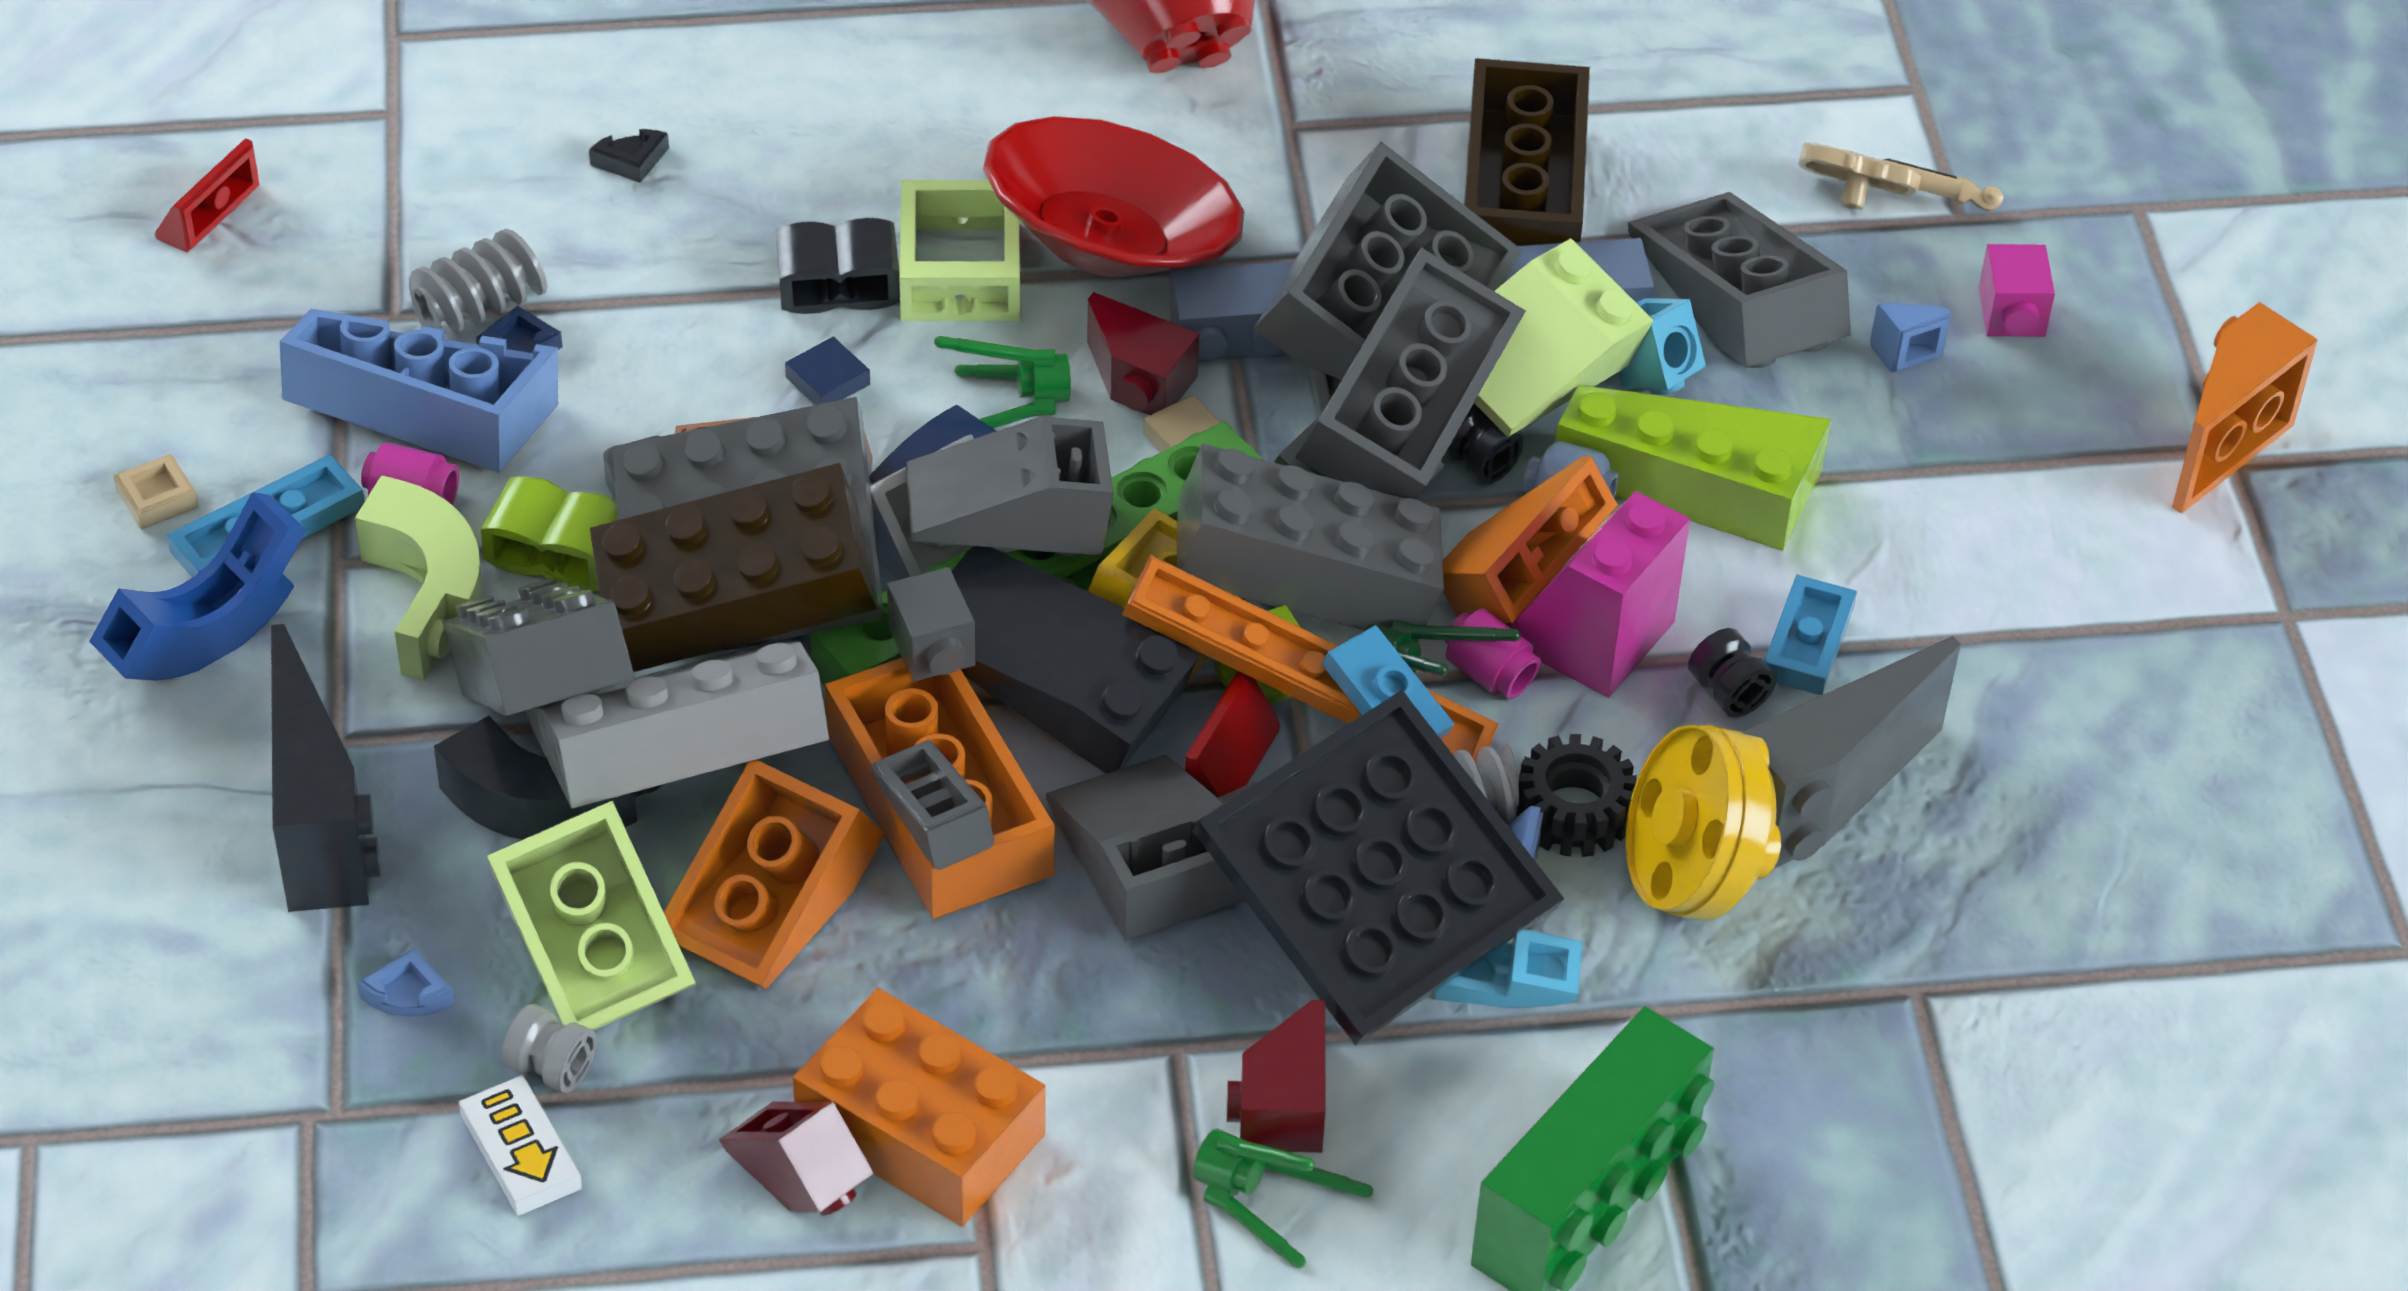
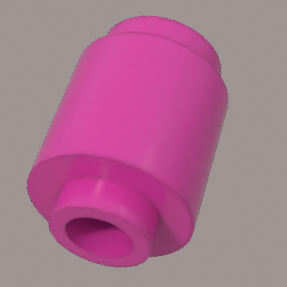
M388 442L383 443L377 452H370L361 473V484L363 488L368 489V496L381 475L423 487L442 497L451 505L455 501L460 479L458 466L447 463L443 455Z
M1479 609L1472 614L1464 612L1450 625L1511 629L1486 609ZM1520 637L1515 642L1444 640L1448 644L1445 653L1446 659L1494 696L1501 693L1510 700L1518 697L1534 680L1541 665L1540 658L1533 654L1532 644L1523 637Z

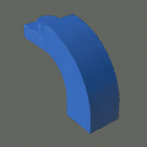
M252 492L219 552L202 571L185 583L164 591L145 592L118 588L89 642L126 679L167 680L182 677L205 668L240 648L268 623L288 598L295 585L283 572L307 530L271 495Z

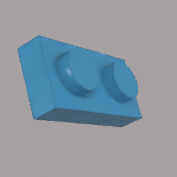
M1796 574L1764 660L1776 674L1778 684L1823 695L1854 609L1857 595L1856 590Z

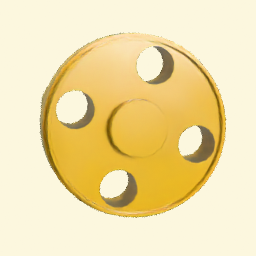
M1685 725L1668 733L1652 750L1640 771L1632 793L1625 835L1626 859L1630 878L1638 895L1649 906L1673 916L1699 921L1714 920L1732 909L1750 891L1757 879H1763L1773 871L1779 859L1781 835L1776 825V793L1768 768L1769 751L1766 742L1762 738L1711 725Z

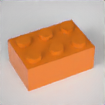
M878 987L793 1076L794 1101L834 1102L874 1175L961 1227L965 1226L1045 1136V1084Z

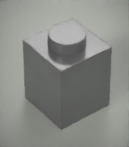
M949 567L887 583L888 627L913 682L937 675H947L963 668L975 666V621Z

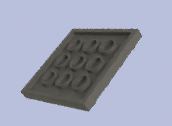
M857 397L613 446L618 520L840 463L859 508L877 610L711 653L884 619L863 413Z

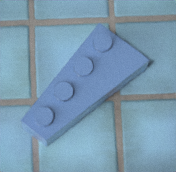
M310 309L279 341L282 400L498 473L504 469L558 406L557 347L536 344L533 353L507 349L506 339L481 336L479 345L446 340L445 330L425 326H422L420 330L401 333L390 331L389 321L317 309Z

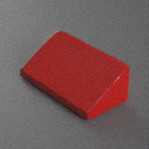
M247 138L241 141L171 207L155 232L157 240L188 253L260 185L253 141Z
M1240 671L1236 672L1186 754L1185 771L1217 798L1248 784L1280 731L1278 717L1254 678Z

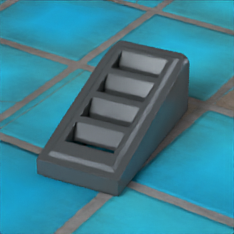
M926 740L870 765L873 777L922 853L936 869H944L992 847L994 837L987 805L931 740ZM926 772H931V774H928L907 784L903 783Z

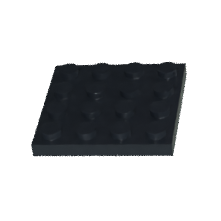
M1400 690L1200 819L1192 830L1319 999L1325 1000L1326 1008L1355 1046L1513 939L1518 932L1523 929L1526 930L1554 911L1564 900V897L1403 690Z

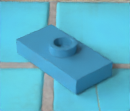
M1376 625L1329 651L1321 663L1362 715L1400 690H1403L1440 739L1447 736L1455 725Z

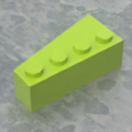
M1579 385L1557 425L1556 441L1571 443L1605 454L1610 462V470L1618 473L1615 497L1627 500L1637 491L1689 517L1692 522L1783 551L1822 471L1831 419Z

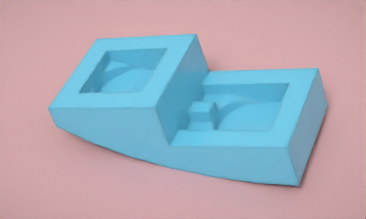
M1523 929L1515 935L1512 944L1505 943L1435 991V999L1508 1008L1542 1007L1574 1003L1579 991L1583 941Z

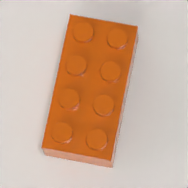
M903 658L825 684L829 739L879 827L885 833L887 841L932 919L1054 876V823L961 669L947 675H937L913 682ZM926 740H931L987 805L994 837V843L991 848L941 870L936 869L922 853L873 777L870 766L874 762ZM926 772L903 783L907 784L928 774H931V772Z

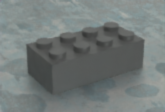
M1202 443L1178 497L1177 568L1232 595L1276 607L1286 605L1291 611L1365 630L1370 624L1391 628L1395 620L1414 625H1426L1444 590L1440 508L1426 505L1417 499L1401 498L1371 490L1359 483L1342 482L1313 474L1297 466H1284L1248 456L1236 449H1223Z
M549 579L518 588L520 599L505 603V600L495 601L493 596L465 602L456 606L458 617L442 621L462 695L505 716L635 679L614 601L593 595L592 590L580 591L579 586L568 587L567 582L557 584L556 579Z

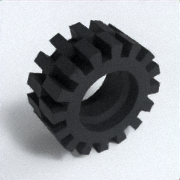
M1570 734L1569 744L1563 745L1559 735L1548 738L1547 750L1538 743L1531 749L1530 758L1525 756L1519 773V804L1516 810V817L1530 806L1541 808L1540 812L1543 813L1539 847L1549 851L1554 843L1560 844V855L1571 857L1572 847H1581L1582 857L1594 856L1595 844H1598L1603 852H1606L1614 847L1615 838L1619 841L1625 838L1627 815L1637 775H1633L1634 766L1629 758L1621 761L1622 750L1612 745L1605 752L1602 750L1604 739L1593 736L1590 745L1581 744V734ZM1577 787L1594 793L1600 799L1589 803H1572L1559 798L1553 792L1561 788Z

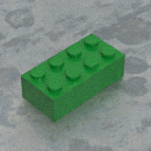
M1644 1006L1480 1183L1471 1266L1510 1291H1557L1558 1289L1560 1291H1569L1581 1276L1587 1263V1256L1598 1244L1607 1247L1616 1239L1626 1222L1629 1209L1638 1199L1644 1202L1649 1201L1661 1187L1667 1174V1167L1678 1155L1684 1158L1688 1157L1702 1140L1707 1128V1123L1702 1120L1703 1108L1714 1088V1080L1709 1078L1714 1048L1652 1009Z

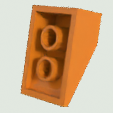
M2258 302L2239 318L2232 316L2227 319L2214 338L2216 351L2211 368L2203 381L2202 388L2204 391L2194 420L2172 508L2181 514L2294 426L2318 339L2261 302Z
M758 760L749 761L664 911L665 917L679 947L766 990L854 892L885 833L860 809Z

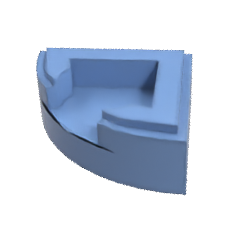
M415 948L357 982L359 995L366 1003L380 1011L393 1015L423 1016L442 1011L455 1004L453 989Z

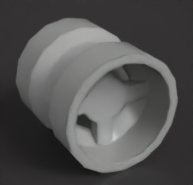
M528 1004L517 1014L506 1033L501 1051L502 1064L506 1068L522 1075L536 1072L542 1076L543 1082L548 1087L564 1094L570 1093L585 1078L596 1052L597 1036L592 1029L576 1022L566 1025L557 1023L556 1016L551 1011L536 1004Z

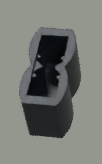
M859 218L840 223L836 226L822 222H798L776 229L782 310L798 314L821 313L833 310L839 306L857 310H874L886 308L900 302V271L894 222L880 218Z

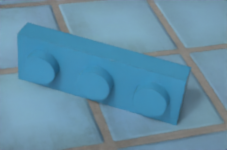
M331 454L254 491L255 493L271 495L307 530L303 538L359 511L365 502L363 489ZM251 493L166 535L170 553L192 578L202 571L219 552Z

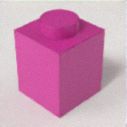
M1987 244L1978 285L1986 335L2046 337L2055 297L2046 245Z

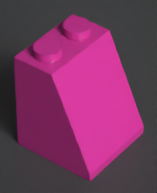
M1635 491L1583 544L1519 617L1509 625V628L1519 630L1521 637L1532 644L1533 654L1540 658L1541 663L1609 698L1675 622L1690 518Z

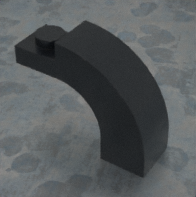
M490 716L479 720L434 745L438 782L441 791L457 808L476 823L494 832L520 840L538 834L610 801H613L626 828L637 822L635 798L644 793L654 792L662 786L659 785L571 808L547 758L531 753L517 745Z

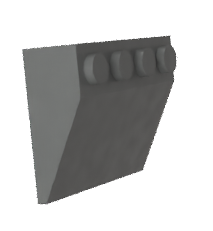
M1381 141L1345 179L1253 329L1300 365L1342 379L1420 248H1423L1493 291L1504 283L1522 250Z

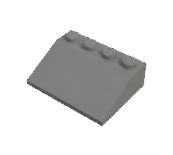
M773 641L635 677L632 680L525 710L532 730L571 808L829 740L819 672L801 642Z

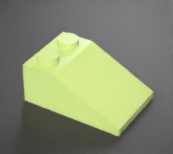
M1569 239L1531 260L1494 291L1523 308L1526 312L1474 403L1509 437L1570 401L1579 385L1594 387L1628 367L1654 320L1572 239Z
M613 801L487 855L496 883L563 1025L576 1022L595 1031L696 985Z

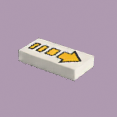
M523 1075L459 1101L460 1114L517 1216L582 1189L581 1175Z

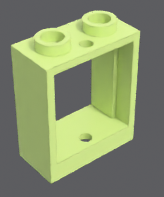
M901 180V321H1020L1019 220L998 200L988 180ZM916 229H1005V261H916ZM956 295H964V296H966V298H964V299H957V298H955V296H956Z

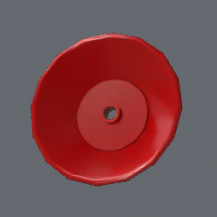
M1050 116L1014 123L988 142L983 171L998 200L1057 257L1082 271L1116 278H1129L1218 260L1242 240L1245 211L1228 182L1195 155L1151 133L1099 119Z

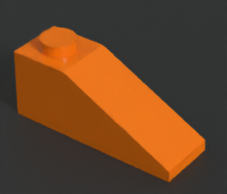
M1592 456L1580 457L1467 533L1442 560L1443 594L1456 617L1464 612L1472 614L1479 609H1486L1503 623H1513L1616 509L1618 504Z

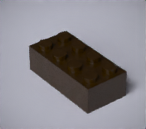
M1475 58L1464 206L1516 246L1564 243L1569 239H1572L1574 242H1581L1590 67Z
M840 463L590 527L599 595L615 603L633 672L877 610L858 504Z

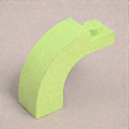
M381 475L355 517L361 561L405 573L422 584V587L395 630V639L401 675L425 681L438 658H445L450 651L442 621L458 617L457 605L485 597L478 544L466 519L445 499L418 485Z

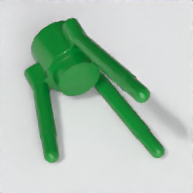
M937 336L934 339V344L938 348L1020 361L1017 365H957L954 369L957 376L1017 378L1019 398H1030L1031 403L980 419L993 429L1033 416L1055 415V403L1069 402L1071 376L1067 354H1055L1054 349L1031 350L945 336Z
M1218 1128L1213 1129L1202 1142L1193 1166L1194 1179L1208 1185L1203 1197L1205 1202L1225 1210L1296 1268L1305 1266V1257L1235 1199V1195L1239 1192L1250 1195L1258 1186L1264 1169L1364 1198L1371 1197L1374 1191L1373 1187L1369 1184L1314 1167V1161L1309 1157L1248 1142Z

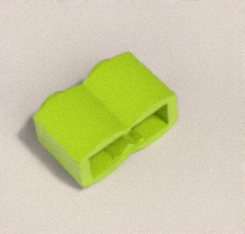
M510 477L481 528L483 559L497 568L514 574L526 576L543 575L547 579H556L557 584L567 582L568 587L579 586L582 591H599L590 527L617 521L616 501L598 493H568L551 481L543 478Z

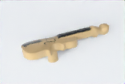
M1804 142L1798 165L1806 171L1846 181L1840 203L1853 209H1863L1869 186L1901 195H1912L1921 190L1955 199V202L1960 205L1969 201L1981 210L1988 212L1997 209L2003 200V194L1997 187L1988 186L1981 190L1966 177H1958L1890 158L1877 159L1824 144Z

